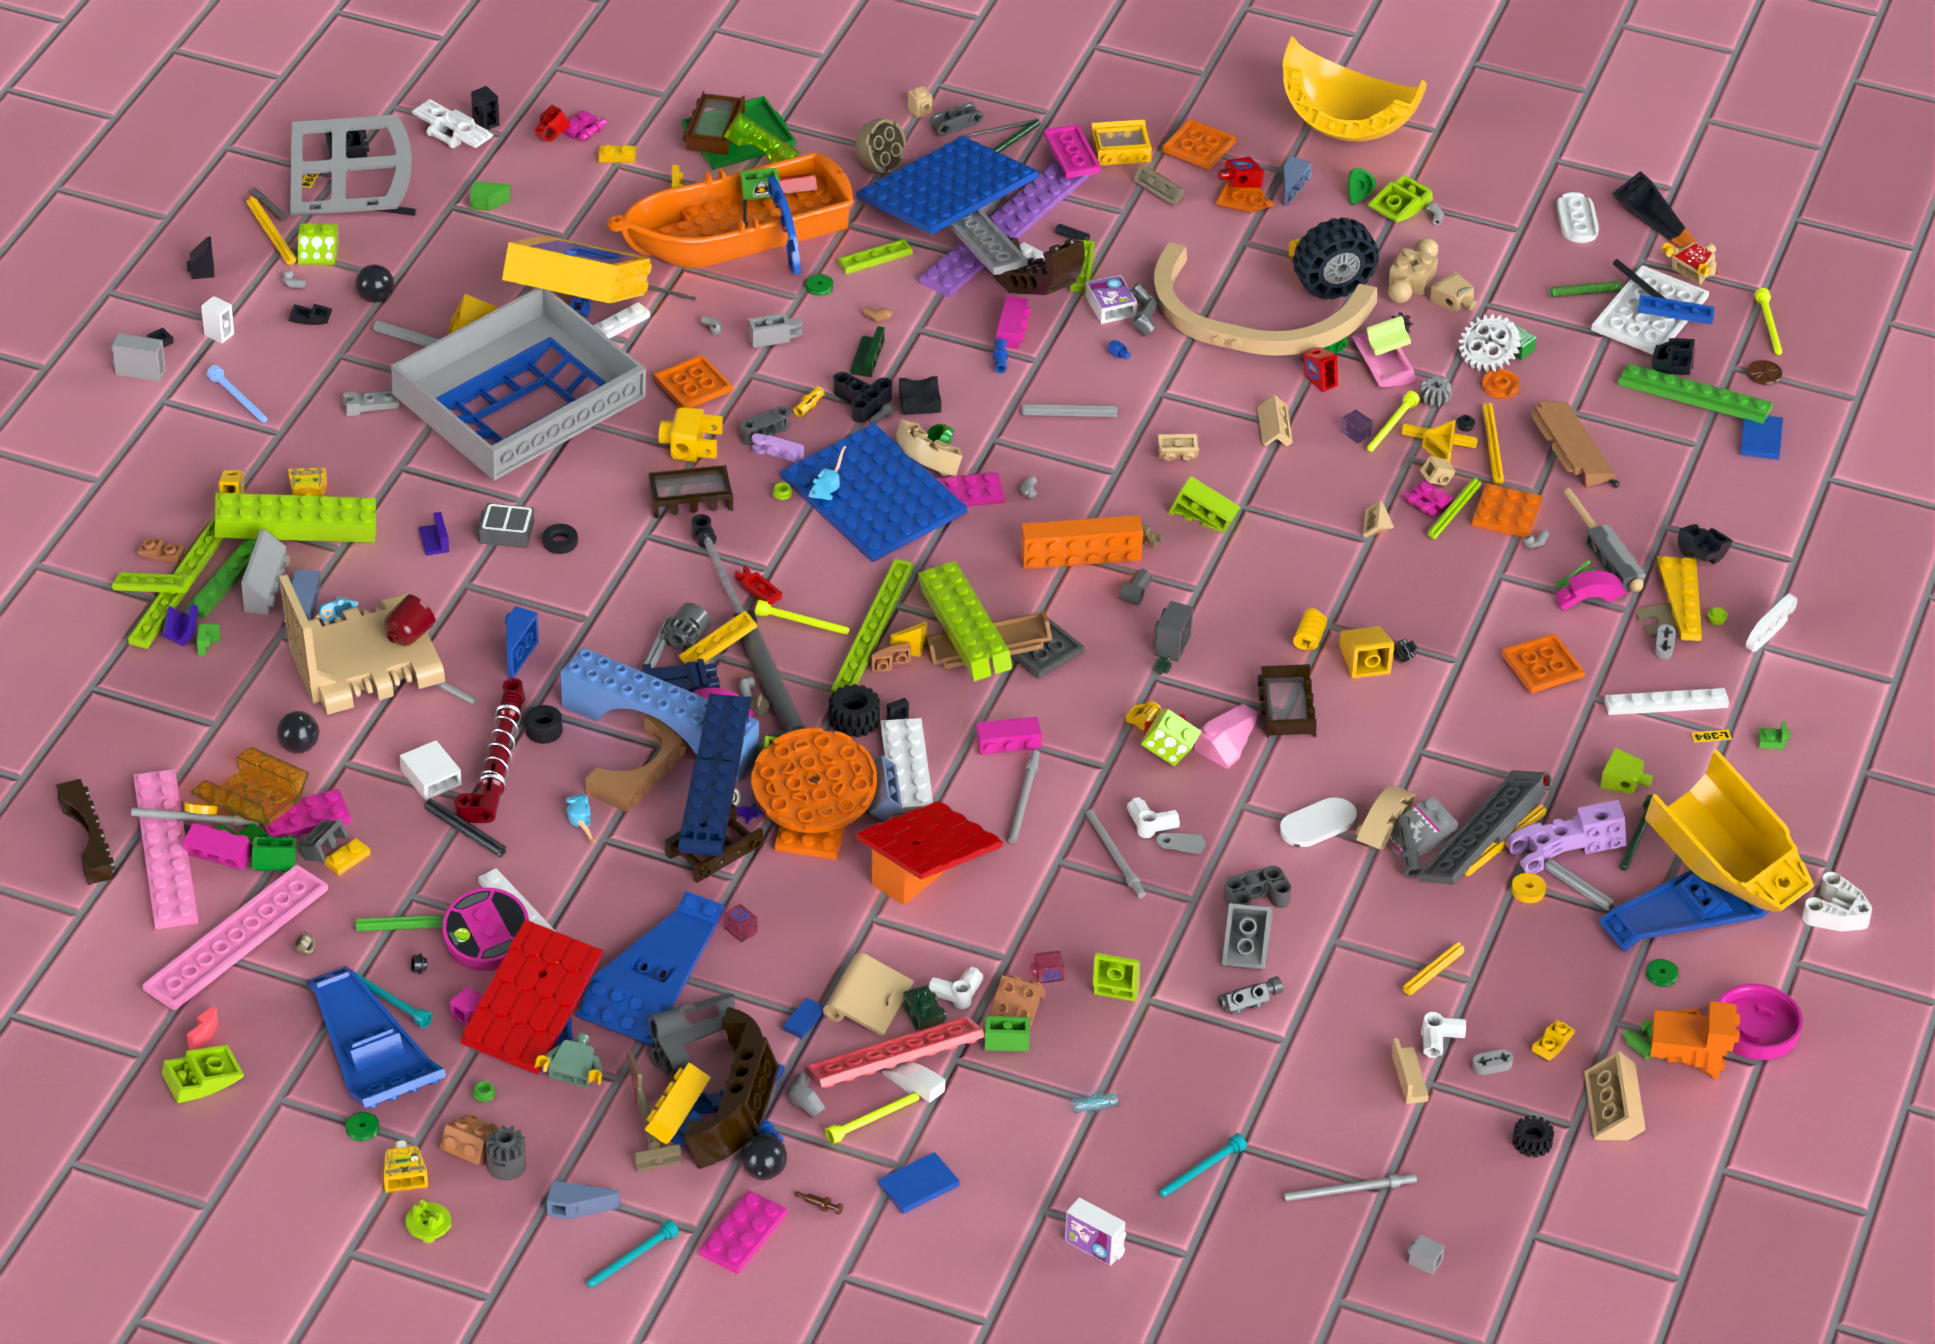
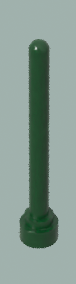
M1034 120L992 150L1001 153L1040 125V121Z
M1648 795L1643 803L1645 811L1620 864V869L1623 871L1628 869L1648 825L1645 816L1653 795Z

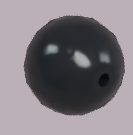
M377 264L367 265L358 272L355 279V288L360 297L365 301L372 303L383 302L393 292L394 279L390 271L384 266Z
M293 711L287 713L279 721L276 734L279 743L285 750L291 753H304L317 743L320 730L316 720L309 713Z
M765 1133L758 1134L745 1143L741 1153V1161L744 1170L750 1176L758 1180H770L780 1175L787 1163V1152L785 1145L777 1137Z

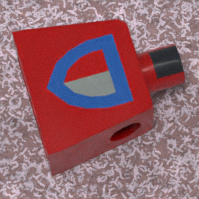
M1250 156L1227 160L1225 162V169L1218 170V179L1227 180L1235 188H1262L1264 170Z
M1321 347L1302 353L1300 359L1304 363V374L1320 391L1325 392L1338 386L1336 354Z

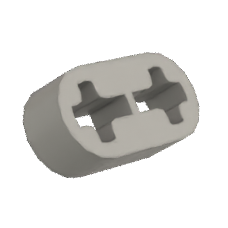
M1663 624L1657 631L1654 652L1660 659H1669L1673 654L1676 630L1671 625ZM1664 633L1668 634V638H1664Z
M1505 1049L1479 1053L1473 1058L1472 1070L1478 1075H1488L1510 1070L1513 1064V1054Z

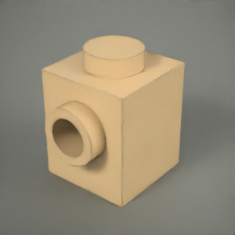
M924 86L908 91V109L916 118L932 113V94Z
M1430 456L1420 470L1429 483L1446 486L1456 472L1447 459Z

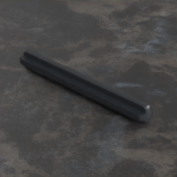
M429 799L425 803L427 811L498 857H502L506 853V846L435 800Z

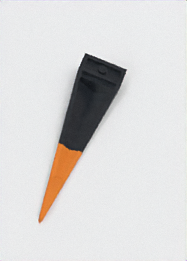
M1641 171L1612 193L1614 198L1627 211L1679 248L1696 242L1653 182Z

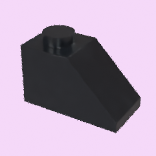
M211 236L206 237L190 252V260L187 261V271L191 272L192 279L215 277Z

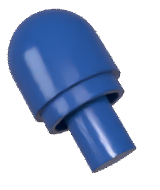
M1118 340L1109 342L1107 349L1110 354L1116 358L1123 357L1126 360L1130 358L1131 354L1123 343Z

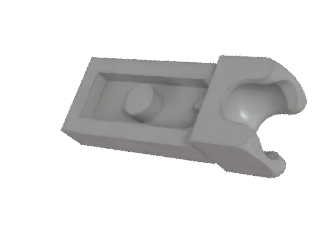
M355 391L343 394V406L346 407L347 416L360 415V412L399 408V400L392 394V391L357 394Z

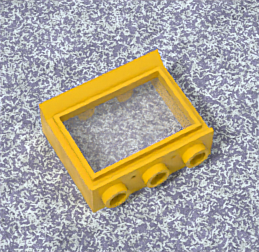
M1145 119L1092 123L1091 142L1100 165L1151 162L1152 147Z

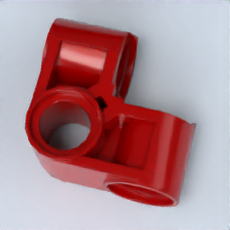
M551 104L540 114L541 122L537 125L535 134L538 138L551 142L570 126V121L560 108Z

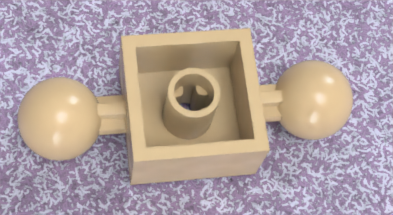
M1429 237L1420 239L1415 245V251L1403 247L1390 268L1388 294L1392 301L1404 303L1410 299L1412 293L1424 296L1437 273L1438 257L1436 256L1439 248L1434 239Z

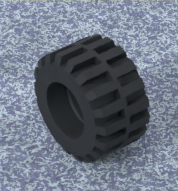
M857 684L837 688V691H833L829 697L828 721L830 727H833L835 732L839 731L850 737L866 736L868 732L872 733L875 731L880 722V698H878V694L873 692V689L866 688L864 685L857 686Z

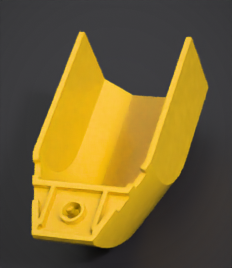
M1717 749L1713 751L1706 774L1689 792L1667 807L1656 794L1652 796L1645 820L1682 861L1703 880L1753 906L1772 912L1782 911L1814 887L1807 868L1797 852V846L1790 837L1787 825Z

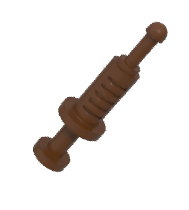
M799 1191L795 1192L796 1197H802L806 1202L821 1207V1210L824 1212L832 1209L835 1210V1214L840 1215L843 1211V1204H832L829 1197L823 1199L812 1194L805 1195Z

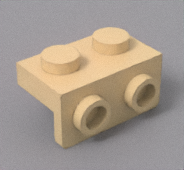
M1197 434L1158 435L1159 459L1166 461L1184 459L1189 461L1198 458Z

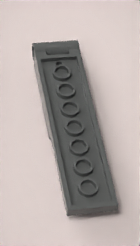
M1510 771L1502 784L1418 874L1420 882L1444 883L1448 885L1458 882L1460 877L1469 870L1470 866L1492 842L1501 843L1519 822L1527 816L1529 811L1537 805L1539 800L1546 794L1545 789H1548L1551 785L1552 778L1550 773Z

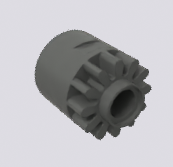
M683 604L663 631L666 633L664 638L668 639V644L674 646L676 650L681 648L684 652L695 645L709 628L711 621L708 613L697 604Z
M502 1125L500 1130L493 1128V1134H487L486 1141L487 1168L489 1173L500 1180H512L521 1176L526 1169L525 1137L522 1136L521 1130L515 1132L514 1126L508 1129L505 1125Z

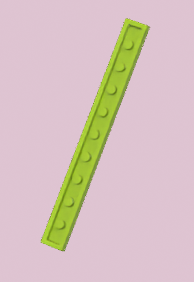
M215 515L174 572V574L191 575L193 581L185 593L160 592L129 636L130 645L145 649L149 648L164 626L167 608L171 606L176 609L224 540V538H215Z
M894 559L831 688V693L837 691L839 687L843 688L844 685H858L914 569V563Z

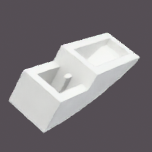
M903 1062L896 1064L894 1068H884L882 1070L883 1075L907 1093H917L929 1103L945 1092L946 1079L915 1062Z

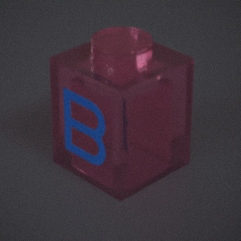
M738 904L724 913V929L740 942H743L757 933V917L742 904Z
M1060 950L1034 954V963H1031L1032 976H1036L1039 983L1064 981V963Z

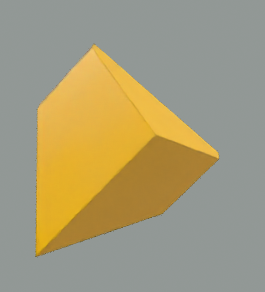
M1456 420L1429 429L1423 435L1422 447L1432 456L1447 459L1449 463L1452 454Z
M925 621L891 634L890 646L910 643L911 656L920 657L927 640V622Z

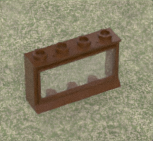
M703 91L701 97L697 99L696 109H693L692 120L688 122V130L683 135V142H686V150L729 155V143H733L734 139L733 132H737L738 121L742 120V113L746 111L745 95L738 98L705 94Z

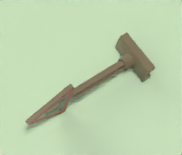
M627 1051L636 1103L639 1104L644 1127L646 1128L649 1124V1121L646 1119L651 1112L647 1097L642 1090V1073L632 1051ZM646 1131L649 1150L635 1153L637 1172L681 1163L679 1144L662 1147L661 1142Z

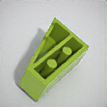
M1191 476L1181 489L1168 514L1174 516L1176 513L1185 516V520L1191 521L1193 519L1202 522V526L1225 533L1241 507Z

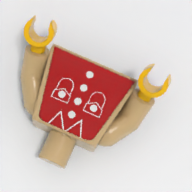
M1693 242L1689 246L1675 248L1670 243H1664L1661 252H1665L1667 257H1672V269L1693 282L1701 285L1706 277H1713L1716 273L1717 263L1715 262L1714 254L1716 248L1712 243H1708L1703 247Z

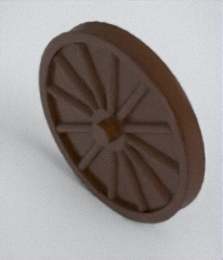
M1758 360L1749 365L1748 376L1758 384L1772 385L1780 381L1782 370L1774 362Z

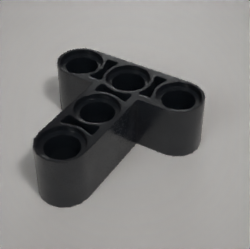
M837 372L833 376V393L835 396L852 404V420L857 423H863L876 414L883 404L889 403L892 400L893 382L889 378H879L870 385L846 372Z

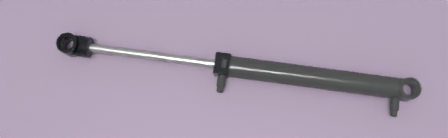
M705 514L695 515L692 518V538L697 541L701 548H707L736 612L734 614L735 618L744 610L714 547L717 537L711 526V518ZM746 611L757 625V618L755 616L754 611ZM757 626V628L743 636L741 640L783 730L769 734V736L779 737L791 731L804 729L806 727L803 726Z

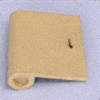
M856 953L823 1008V1013L829 1020L839 1022L844 1016H847L883 1037L914 981L875 960L868 954Z

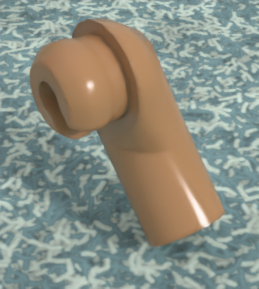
M867 307L863 312L865 316L876 322L886 321L893 316L892 311L888 308L875 311Z

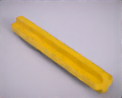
M1404 424L1402 435L1423 439L1424 432L1430 428ZM1454 433L1453 445L1476 448L1478 442L1476 437Z
M1459 942L1453 944L1403 985V992L1408 996L1415 993L1464 953V946Z

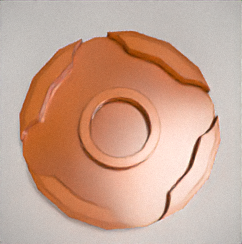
M1498 369L1497 372H1493L1492 370L1483 376L1482 389L1491 397L1507 399L1518 393L1520 381L1517 375L1511 371Z

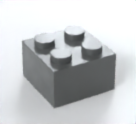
M1170 601L1167 608H1163L1161 620H1157L1154 632L1157 633L1153 643V647H1156L1155 656L1179 662L1191 638L1192 606Z

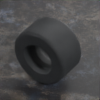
M539 705L533 707L525 716L526 735L536 743L546 744L554 742L563 732L562 714L553 706Z

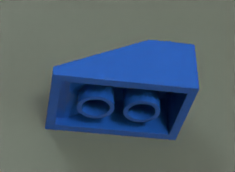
M517 606L505 618L507 627L508 679L516 676L539 643L537 612Z

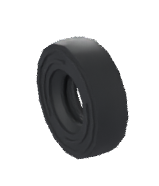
M554 524L547 527L543 532L542 542L544 548L549 552L565 554L576 548L578 534L570 525ZM557 536H565L568 538L567 540L562 542H557L553 540V538Z

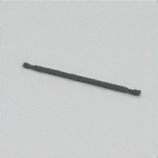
M1034 120L970 133L964 136L969 138L1030 124Z
M648 285V289L696 300L695 296H688L687 294Z

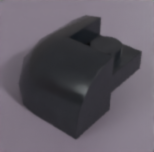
M1669 338L1668 342L1656 345L1652 357L1653 370L1666 374L1690 375L1694 365L1695 339Z
M1697 524L1680 528L1678 546L1682 554L1687 558L1696 556L1701 561H1710L1716 564L1726 555L1733 540L1712 527L1710 530L1698 528Z

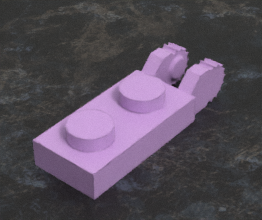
M755 433L751 437L752 442L755 443L752 445V451L757 454L766 453L794 463L804 459V445L760 433Z

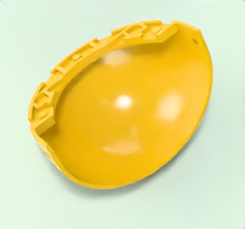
M1293 36L1290 38L1283 58V81L1293 108L1313 129L1337 140L1349 142L1371 141L1396 131L1414 114L1427 87L1424 80H1421L1419 87H1410L1383 81L1350 70L1312 53L1301 46Z

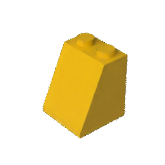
M465 294L451 319L448 335L499 309V307Z
M1380 626L1340 632L1339 647L1351 678L1391 673L1394 642Z

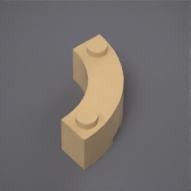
M901 419L894 441L900 445L904 453L920 464L939 471L938 473L942 476H956L963 456L961 449L939 440L933 442L927 438L928 433L921 428L920 424Z
M1394 785L1385 787L1370 809L1364 823L1358 826L1356 831L1358 837L1356 840L1377 849L1385 850L1395 828L1394 821L1411 809L1416 794Z

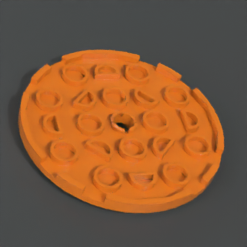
M804 728L779 736L773 740L770 746L760 752L751 773L752 793L760 810L778 825L805 833L829 832L849 825L866 812L876 794L877 771L875 763L862 744L859 745L851 740L850 736L839 731L835 733L823 731V728ZM811 778L819 779L817 784H815L814 782H810L809 780Z

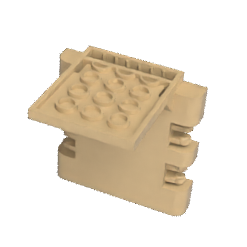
M288 575L279 577L290 653L313 704L322 702L327 715L354 708L352 693H354L355 697H359L361 690L364 689L370 694L373 693V687L378 699L382 700L394 696L392 682L394 686L400 685V679L405 678L406 682L409 683L412 682L411 676H413L419 689L445 682L441 660L427 632L409 646L392 643L386 637L383 626L384 619L408 593L381 600L382 610L379 606L374 607V613L369 614L366 609L362 610L361 616L358 607L342 611L343 621L340 617L335 618L334 624H330L326 620L323 621L322 627L318 618L307 619Z

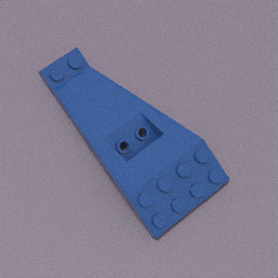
M1690 870L1615 907L1601 918L1599 922L1621 949L1626 952L1644 938L1761 919L1770 911L1749 904L1703 880Z
M685 891L675 912L593 976L575 1016L655 1047L647 1017L673 1008L714 933L725 910V906ZM644 965H648L645 971L641 970ZM666 972V977L661 978V974Z
M344 966L306 980L308 989L316 995L350 1098L362 1107L374 1108L379 1105V1102L395 1100L399 1098L400 1094L418 1091L423 1085H433L440 1082L441 1078L447 1077L445 1069L429 1059L352 969Z

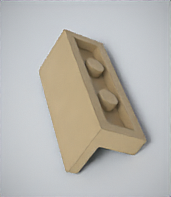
M1273 395L1257 408L1262 443L1264 446H1268L1278 439L1284 445L1289 446L1293 443L1288 407L1286 403L1276 395Z
M1394 1038L1392 1058L1406 1104L1428 1102L1429 1095L1414 1047L1401 1048L1399 1039Z

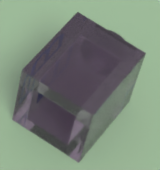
M1355 409L1342 418L1341 433L1356 443H1360L1371 436L1373 420Z

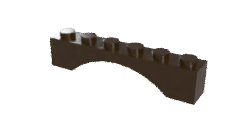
M81 779L56 784L58 800L63 814L79 822L89 836L87 846L81 855L83 872L88 885L113 879L112 870L116 869L114 859L108 856L110 855L109 845L103 842L105 841L104 831L102 828H98L100 827L98 815L93 814L95 812L93 801L88 800L90 798L88 787L83 786Z

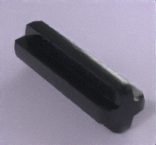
M1058 224L1055 227V233L1063 237L1075 238L1076 240H1090L1089 233L1063 224Z

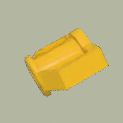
M1149 701L1147 704L1134 705L1126 715V722L1135 724L1139 729L1144 730L1145 722L1153 721L1162 708L1153 701Z

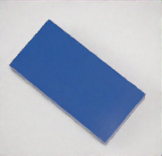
M806 998L783 1025V1031L803 1039L822 1016L825 1006Z

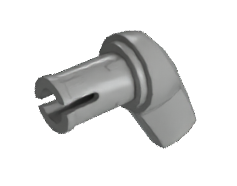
M799 1073L796 1076L794 1085H791L788 1089V1098L795 1106L803 1108L813 1118L822 1112L825 1106L816 1093L807 1087L810 1077L806 1078L807 1074Z

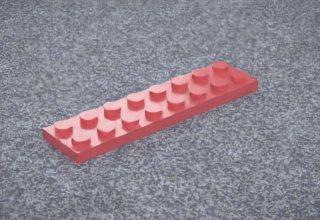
M968 1016L805 1065L806 1074L821 1088H829L841 1081H852L860 1075H871L883 1068H894L899 1063L914 1062L922 1056H933L941 1050H952L964 1043H975L977 1039L984 1038V1032L979 1025Z

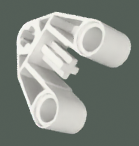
M1826 872L1822 878L1820 895L1831 901V903L1815 897L1808 898L1805 902L1802 916L1804 923L1836 931L1866 929L1869 926L1872 906L1863 892L1838 873Z

